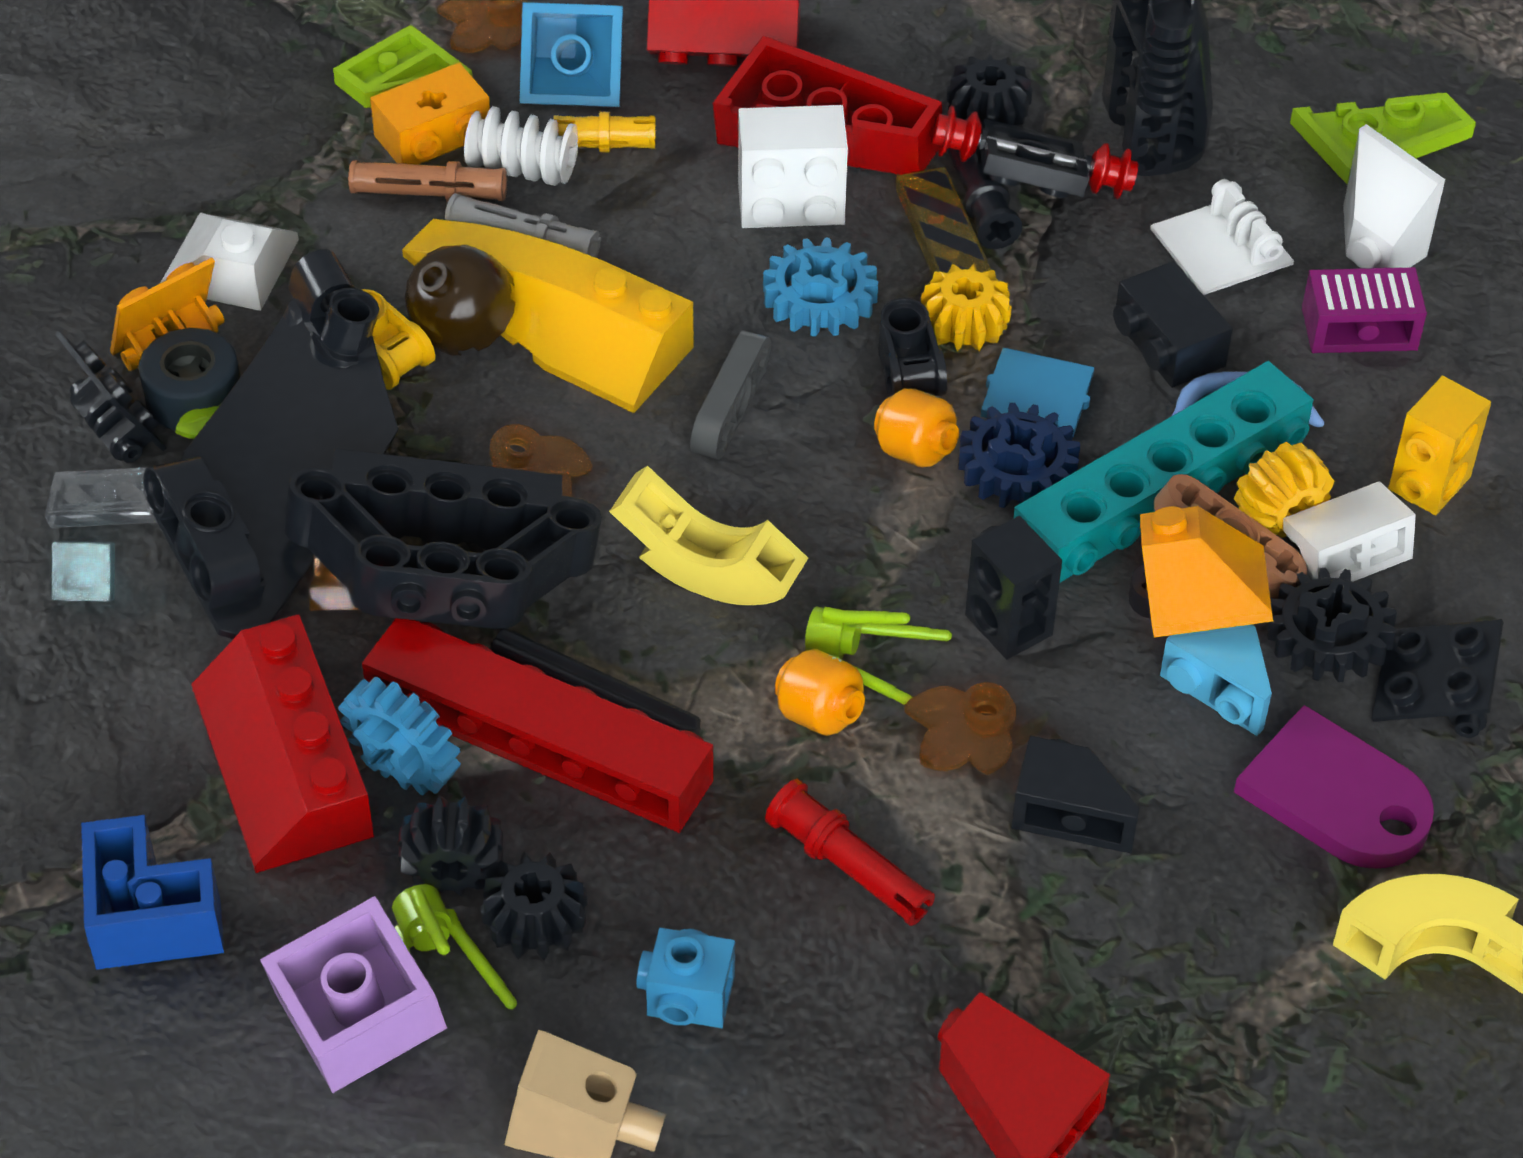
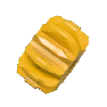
M952 263L949 272H934L930 284L925 285L924 292L921 295V303L929 312L937 344L942 345L952 342L957 352L963 345H971L980 352L985 342L998 343L1003 330L1007 329V324L1011 319L1012 306L1010 305L1008 283L998 281L995 270L979 272L975 263L969 269L961 270Z
M1284 442L1272 453L1268 450L1264 451L1263 457L1257 463H1249L1250 471L1237 481L1236 484L1239 489L1233 499L1241 511L1275 535L1283 538L1287 536L1283 531V518L1329 501L1331 498L1329 491L1332 489L1335 481L1330 476L1329 469L1312 449H1308L1302 442L1294 445Z

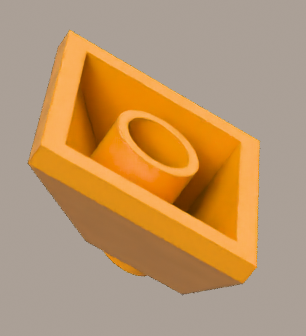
M1169 506L1160 508L1155 512L1140 514L1142 553L1154 637L1273 622L1266 558L1262 544L1199 506L1186 508Z

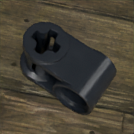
M897 298L889 301L881 311L878 355L884 370L888 397L902 389H917L923 392L933 391L936 396L945 395L947 392L946 364L942 349L937 344L928 310L922 303L911 298Z

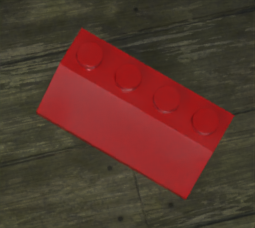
M297 614L241 630L194 680L191 686L255 873L373 838L374 832L368 793L300 615Z

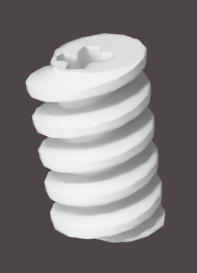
M492 106L485 119H481L479 111H475L471 115L464 142V160L468 167L480 168L484 165L485 168L492 169L506 168L508 176L518 177L523 173L526 180L536 182L542 177L545 184L553 186L560 182L566 184L572 175L577 158L578 130L576 124L569 123L563 136H559L557 120L550 119L544 131L540 132L539 119L535 115H530L524 128L520 127L519 112L512 110L508 114L505 123H501L500 108Z

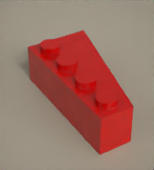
M764 35L713 102L717 144L738 147L739 108L843 105L848 145L847 166L916 177L913 174L923 173L939 150V145L931 144V138L937 115L939 113L942 114L941 101Z

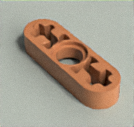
M1184 474L1175 475L1156 495L1154 499L1155 511L1169 506L1180 508L1199 506L1262 544L1265 551L1271 598L1278 599L1279 586L1282 583L1296 588L1297 574L1303 572L1307 575L1306 563L1295 548L1194 477Z

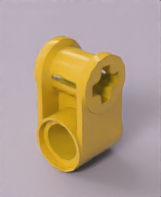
M360 289L372 295L379 306L378 317L372 336L385 387L387 390H391L399 384L402 375L418 365L426 367L434 362L436 356L434 347L424 330L413 321H409L388 303L381 294L373 290Z

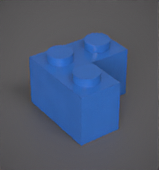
M145 815L81 823L84 929L96 970L224 953L221 899L211 858L156 865V858Z

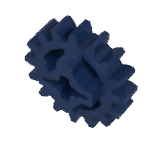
M1009 403L1008 413L1003 414L993 406L989 407L987 410V420L973 416L970 420V431L962 430L958 470L965 471L964 483L966 486L980 484L978 497L982 500L995 494L999 496V507L1005 508L1010 500H1018L1020 504L1078 471L1080 442L1072 441L1074 430L1072 426L1058 428L1059 415L1054 412L1045 418L1038 416L1039 408L1038 405L1034 404L1028 409L1027 413L1019 412L1016 403Z

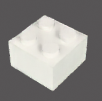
M843 105L739 108L738 189L742 228L845 225L848 145Z

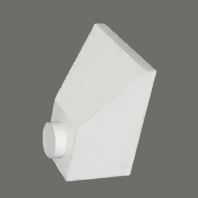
M1367 124L1359 128L1343 205L1346 257L1360 268L1412 267L1427 257L1445 179Z
M200 212L160 283L166 281L168 275L179 266L189 262L194 263L196 266L212 257L215 264L207 300L261 311L299 240L298 232Z

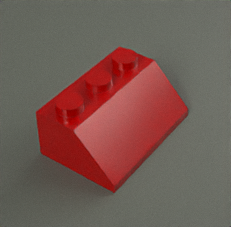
M649 0L647 51L650 54H658V63L688 64V56H708L707 65L737 66V58H746L763 35L798 48L800 0Z

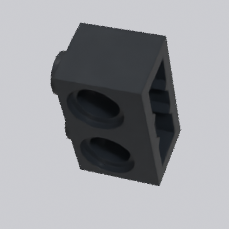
M1020 515L1000 526H991L985 529L977 538L972 540L965 615L1006 660L1053 635L1062 559Z

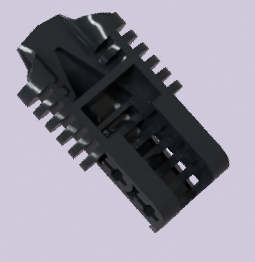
M1112 0L1102 99L1112 122L1125 126L1122 142L1123 153L1127 148L1131 149V160L1138 161L1137 175L1170 174L1188 169L1202 158L1207 148L1213 112L1209 31L1202 0ZM1132 51H1137L1139 56L1135 57L1132 62ZM1126 87L1130 88V89H1129L1128 100H1127L1128 92H1127V90H1126ZM1146 138H1152L1154 145L1148 148L1149 143Z

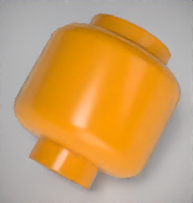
M902 389L885 399L876 412L874 430L881 449L893 458L918 467H931L950 454L957 445L959 439L957 417L953 406L943 398L917 389Z
M818 649L806 650L796 657L790 658L781 667L776 677L775 694L777 695L778 706L783 716L821 735L829 736L841 732L849 724L854 723L864 709L863 678L858 668Z

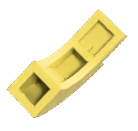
M648 465L634 474L609 511L646 545L639 558L668 580L691 592L724 603L753 606L764 605L783 599L808 560V557L769 520L753 527H733L706 517L687 503Z
M1409 875L1391 879L1366 890L1342 910L1333 946L1385 980L1400 964L1411 958L1424 954L1441 953L1465 958L1523 994V926L1512 920L1519 899L1499 888L1456 875Z

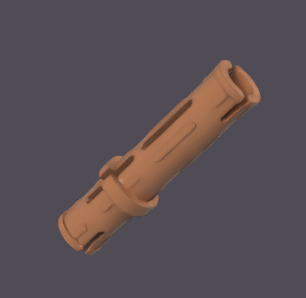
M358 160L351 161L349 167L348 182L351 193L445 197L447 202L454 193L470 198L497 199L498 201H504L507 193L506 168L462 167L461 163L457 161H448L446 166L359 162Z

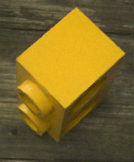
M1442 375L1406 414L1388 489L1406 501L1436 516L1471 478L1491 401Z

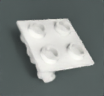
M1227 179L1218 181L1212 187L1211 193L1213 197L1211 205L1150 225L1151 231L1203 295L1291 266L1294 263V260L1282 246L1283 239L1281 235L1270 229L1266 224V217L1258 211L1257 206L1253 202L1245 201L1239 184L1233 181L1229 182Z

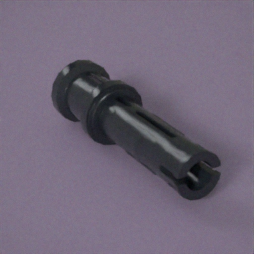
M978 146L975 154L965 162H961L959 150L949 148L947 150L966 192L963 206L967 215L977 223L976 236L980 244L994 250L1011 245L1019 238L1023 224L1018 213L1008 206L1010 196L1005 185L992 180L989 174L983 173L981 152Z

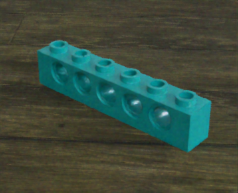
M1268 360L1015 506L1013 518L1020 515L1062 559L1060 582L1072 575H1081L1087 572L1097 560L1116 549H1125L1137 540L1141 535L1140 514L1155 512L1154 499L1173 476L1178 474L1189 475L1218 493L1227 483L1244 473L1248 474L1250 471L1249 463H1257L1263 457L1264 451L1268 450L1272 453L1284 442H1288L1290 445L1301 443L1309 432V420L1314 399Z

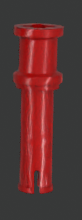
M798 778L791 780L784 785L771 801L765 814L766 823L775 829L784 828L804 844V853L809 857L819 860L827 858L901 916L904 922L910 926L917 924L927 914L928 910L921 905L925 903L927 906H932L935 894L931 890L925 889L849 829L850 824L847 816L838 809L830 811L808 794V785Z

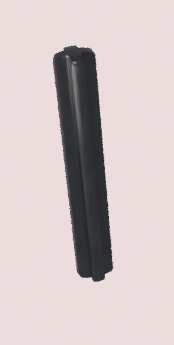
M508 628L501 629L491 643L490 648L495 654L522 665L535 666L546 675L574 687L582 686L588 688L598 697L627 709H638L653 720L680 731H691L699 736L701 719L698 716Z

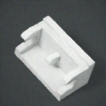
M1378 481L1284 517L1283 531L1299 547L1300 551H1297L1306 563L1307 576L1311 580L1318 579L1320 568L1326 567L1331 578H1339L1344 569L1350 570L1351 581L1354 582L1413 559L1416 514Z

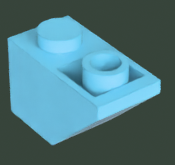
M1251 624L1170 635L1166 639L1160 672L1162 678L1169 681L1178 691L1190 694L1217 711L1226 721L1238 724L1256 736L1264 730L1272 691L1255 626Z

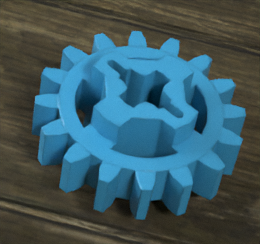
M806 238L803 239L802 249L799 250L787 244L783 246V258L771 256L769 259V270H764V305L766 308H774L773 319L776 322L789 318L790 330L793 332L804 325L810 327L811 336L816 337L820 332V328H828L829 332L836 336L839 335V325L845 324L852 329H856L859 324V316L871 317L872 306L878 301L879 281H876L877 268L875 265H867L868 255L865 252L851 255V244L848 242L842 244L839 248H834L830 238H824L821 246H814ZM792 280L791 286L787 287L788 283ZM854 286V290L849 293V289Z
M374 677L370 682L363 679L344 698V701L338 708L344 714L340 720L341 725L353 733L348 738L349 742L361 747L363 750L359 757L374 772L380 770L381 776L385 779L390 775L398 781L400 787L405 790L412 784L420 795H425L428 790L436 794L461 766V763L456 759V756L460 753L459 747L447 741L453 733L450 729L439 726L436 722L439 714L426 701L420 703L419 696L415 693L409 697L405 696L398 683L394 681L386 687L379 677Z

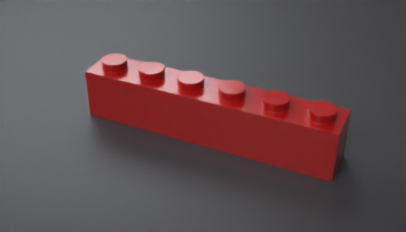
M396 618L362 662L364 679L370 682L374 677H379L386 687L394 681L398 683L405 696L409 697L415 693L419 696L420 703L426 701L439 714L436 720L437 724L450 729L453 733L451 736L675 832H681L714 781L713 744L704 741L697 734L687 730H677L651 719L647 714L638 709H627L598 697L588 688L582 686L574 687L546 675L535 666L522 665L502 657L482 644H471L443 632L432 623Z

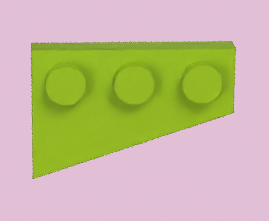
M1447 92L1388 98L1385 106L1359 109L1355 102L1337 103L1336 110L1332 112L1313 113L1310 106L1292 109L1290 124L1346 184L1349 181L1359 128L1366 124L1416 159L1472 138L1476 122Z

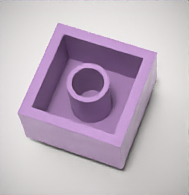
M375 896L260 959L278 1000L332 1093L447 1029L434 991Z

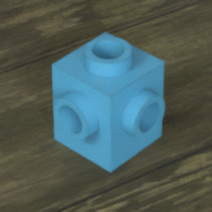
M659 927L654 951L642 952L637 973V989L646 990L647 1016L660 1018L673 1025L683 1026L693 1023L723 1029L735 977V940L708 936L704 932L695 929H682L678 931Z

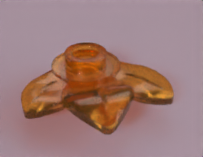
M446 0L437 7V13L458 24L450 39V45L453 50L463 53H475L484 50L491 44L498 49L508 50L521 42L522 3L528 1Z
M510 424L500 428L492 436L489 446V455L493 462L492 467L561 474L562 496H571L572 494L571 477L585 475L591 472L592 469L589 456L573 441L563 436H540L535 430L525 425ZM509 445L521 446L526 451L516 452Z
M982 682L971 686L966 692L949 686H939L916 695L904 705V712L929 729L924 735L920 746L919 761L922 766L937 771H950L960 768L970 761L978 771L989 775L1008 762L1013 749V742L1009 731L1014 726L1016 720V706L1007 690L1002 686L991 682Z

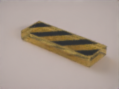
M946 167L897 175L896 191L932 275L934 272H949L952 263L961 270L969 269L974 263L977 270L981 273L991 270Z

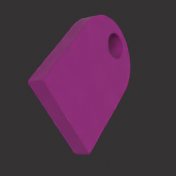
M1305 705L1301 707L1237 777L1234 788L1235 794L1333 856L1349 864L1364 868H1389L1413 858L1422 849L1428 838L1434 815L1431 795L1417 775ZM1386 820L1401 821L1410 828L1411 833L1407 835L1391 834L1383 828L1381 822Z

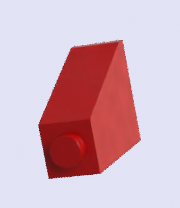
M979 992L965 1010L959 1007L955 1008L942 1024L937 1037L938 1041L942 1043L939 1071L996 1158H1065L1104 1109L1110 1079L1109 1073L983 993Z

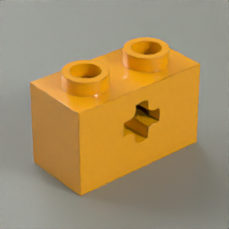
M460 62L370 97L374 136L397 164L419 165L463 147L471 115L475 111H479L481 119H485L490 110L489 96Z

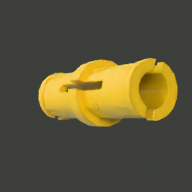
M599 112V116L572 117L554 115L553 117L558 122L559 136H563L569 123L577 125L578 147L599 148V152L610 153V148L636 147L655 149L656 147L655 116L622 117L610 116V112Z

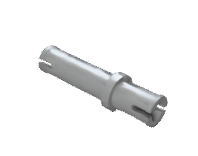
M454 193L450 197L445 210V220L476 223L520 232L561 244L595 258L599 253L601 244L600 232L560 222L557 216L545 213L542 216L531 215L515 209L475 200L458 193Z

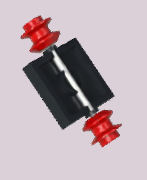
M950 106L947 115L940 113L937 115L932 132L931 144L939 145L938 156L942 157L951 148L959 150L961 162H965L975 154L979 144L978 149L981 152L983 173L989 174L992 180L1008 186H1017L1019 182L1039 186L1042 192L1058 198H1066L1069 194L1084 197L1087 184H1089L1094 194L1103 185L1112 187L1114 198L1119 199L1123 190L1131 191L1137 177L1138 161L1131 160L1132 151L1129 148L1120 157L1111 155L1109 144L1104 143L1094 152L1093 156H1085L1082 142L984 119L983 124H981L976 111H973L966 120L956 117L954 106Z

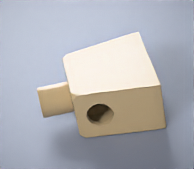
M538 1030L518 1085L504 1145L554 1158H611L616 1140L654 1152L666 1113L629 1102L637 1076L633 1068L560 1037Z

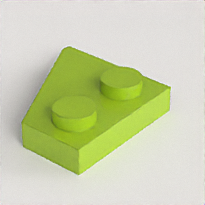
M410 24L333 68L334 81L339 88L362 106L371 108L370 97L460 61ZM461 63V64L463 65V67H464V68L469 72V74L472 76V70H470V69H469L468 67H466L463 63Z

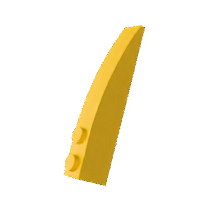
M432 219L402 249L403 257L414 266L428 253L442 246L469 245L492 255L510 273L514 282V286L510 284L512 289L510 298L515 302L514 314L501 336L512 345L520 343L530 351L533 362L544 371L632 413L638 410L694 348L693 301L606 261L561 244L516 231L476 223Z

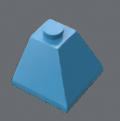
M523 2L520 104L620 107L623 6Z

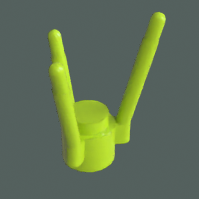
M816 606L809 617L805 635V650L818 649L842 660L845 654L855 655L861 633L937 641L951 640L952 633L944 629L902 625L910 621V615L905 612L841 610L826 606L825 608ZM858 668L863 678L864 686L905 706H911L914 703V698L910 694Z
M427 884L415 885L405 889L395 898L392 904V911L398 925L394 928L409 952L410 948L414 946L419 951L437 949L439 954L447 955L450 952V946L447 942L450 934L505 1007L514 1009L517 1006V1000L506 987L504 981L462 927L455 910L446 909L438 889Z

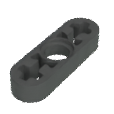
M745 330L739 333L696 417L690 441L692 453L717 460L723 457L766 371L771 351L770 337Z

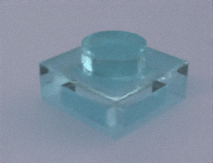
M52 542V600L99 602L115 600V542Z

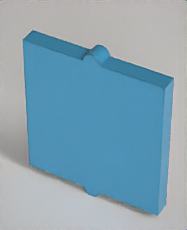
M1003 347L994 374H989L986 379L988 391L981 408L980 417L987 418V410L992 406L1003 414L1008 413L1009 403H1016L1019 412L1027 413L1028 409L1034 404L1038 405V416L1043 418L1051 413H1057L1059 415L1057 427L1071 425L1074 429V437L1082 410L1089 408L1090 397L1087 394L1095 367Z

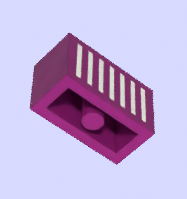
M1415 267L1309 270L1302 312L1311 353L1418 351L1427 311Z

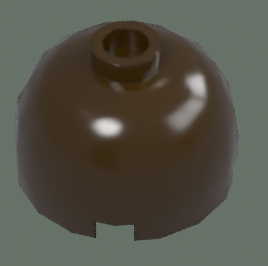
M469 245L442 246L424 256L415 265L407 280L405 304L409 321L419 325L429 337L433 347L451 356L462 355L458 351H466L472 347L480 351L489 347L505 331L514 314L515 302L510 298L512 290L510 284L514 286L513 278L500 262L492 255Z

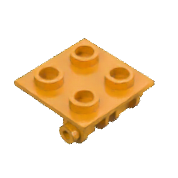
M211 257L196 266L192 262L183 264L172 271L166 281L150 289L146 286L138 287L127 293L120 300L116 310L110 352L112 355L121 352V359L129 371L138 368L143 351L155 339L171 331L198 328L218 333V326L225 323L223 314L215 304L210 307L206 305L215 264L214 259Z

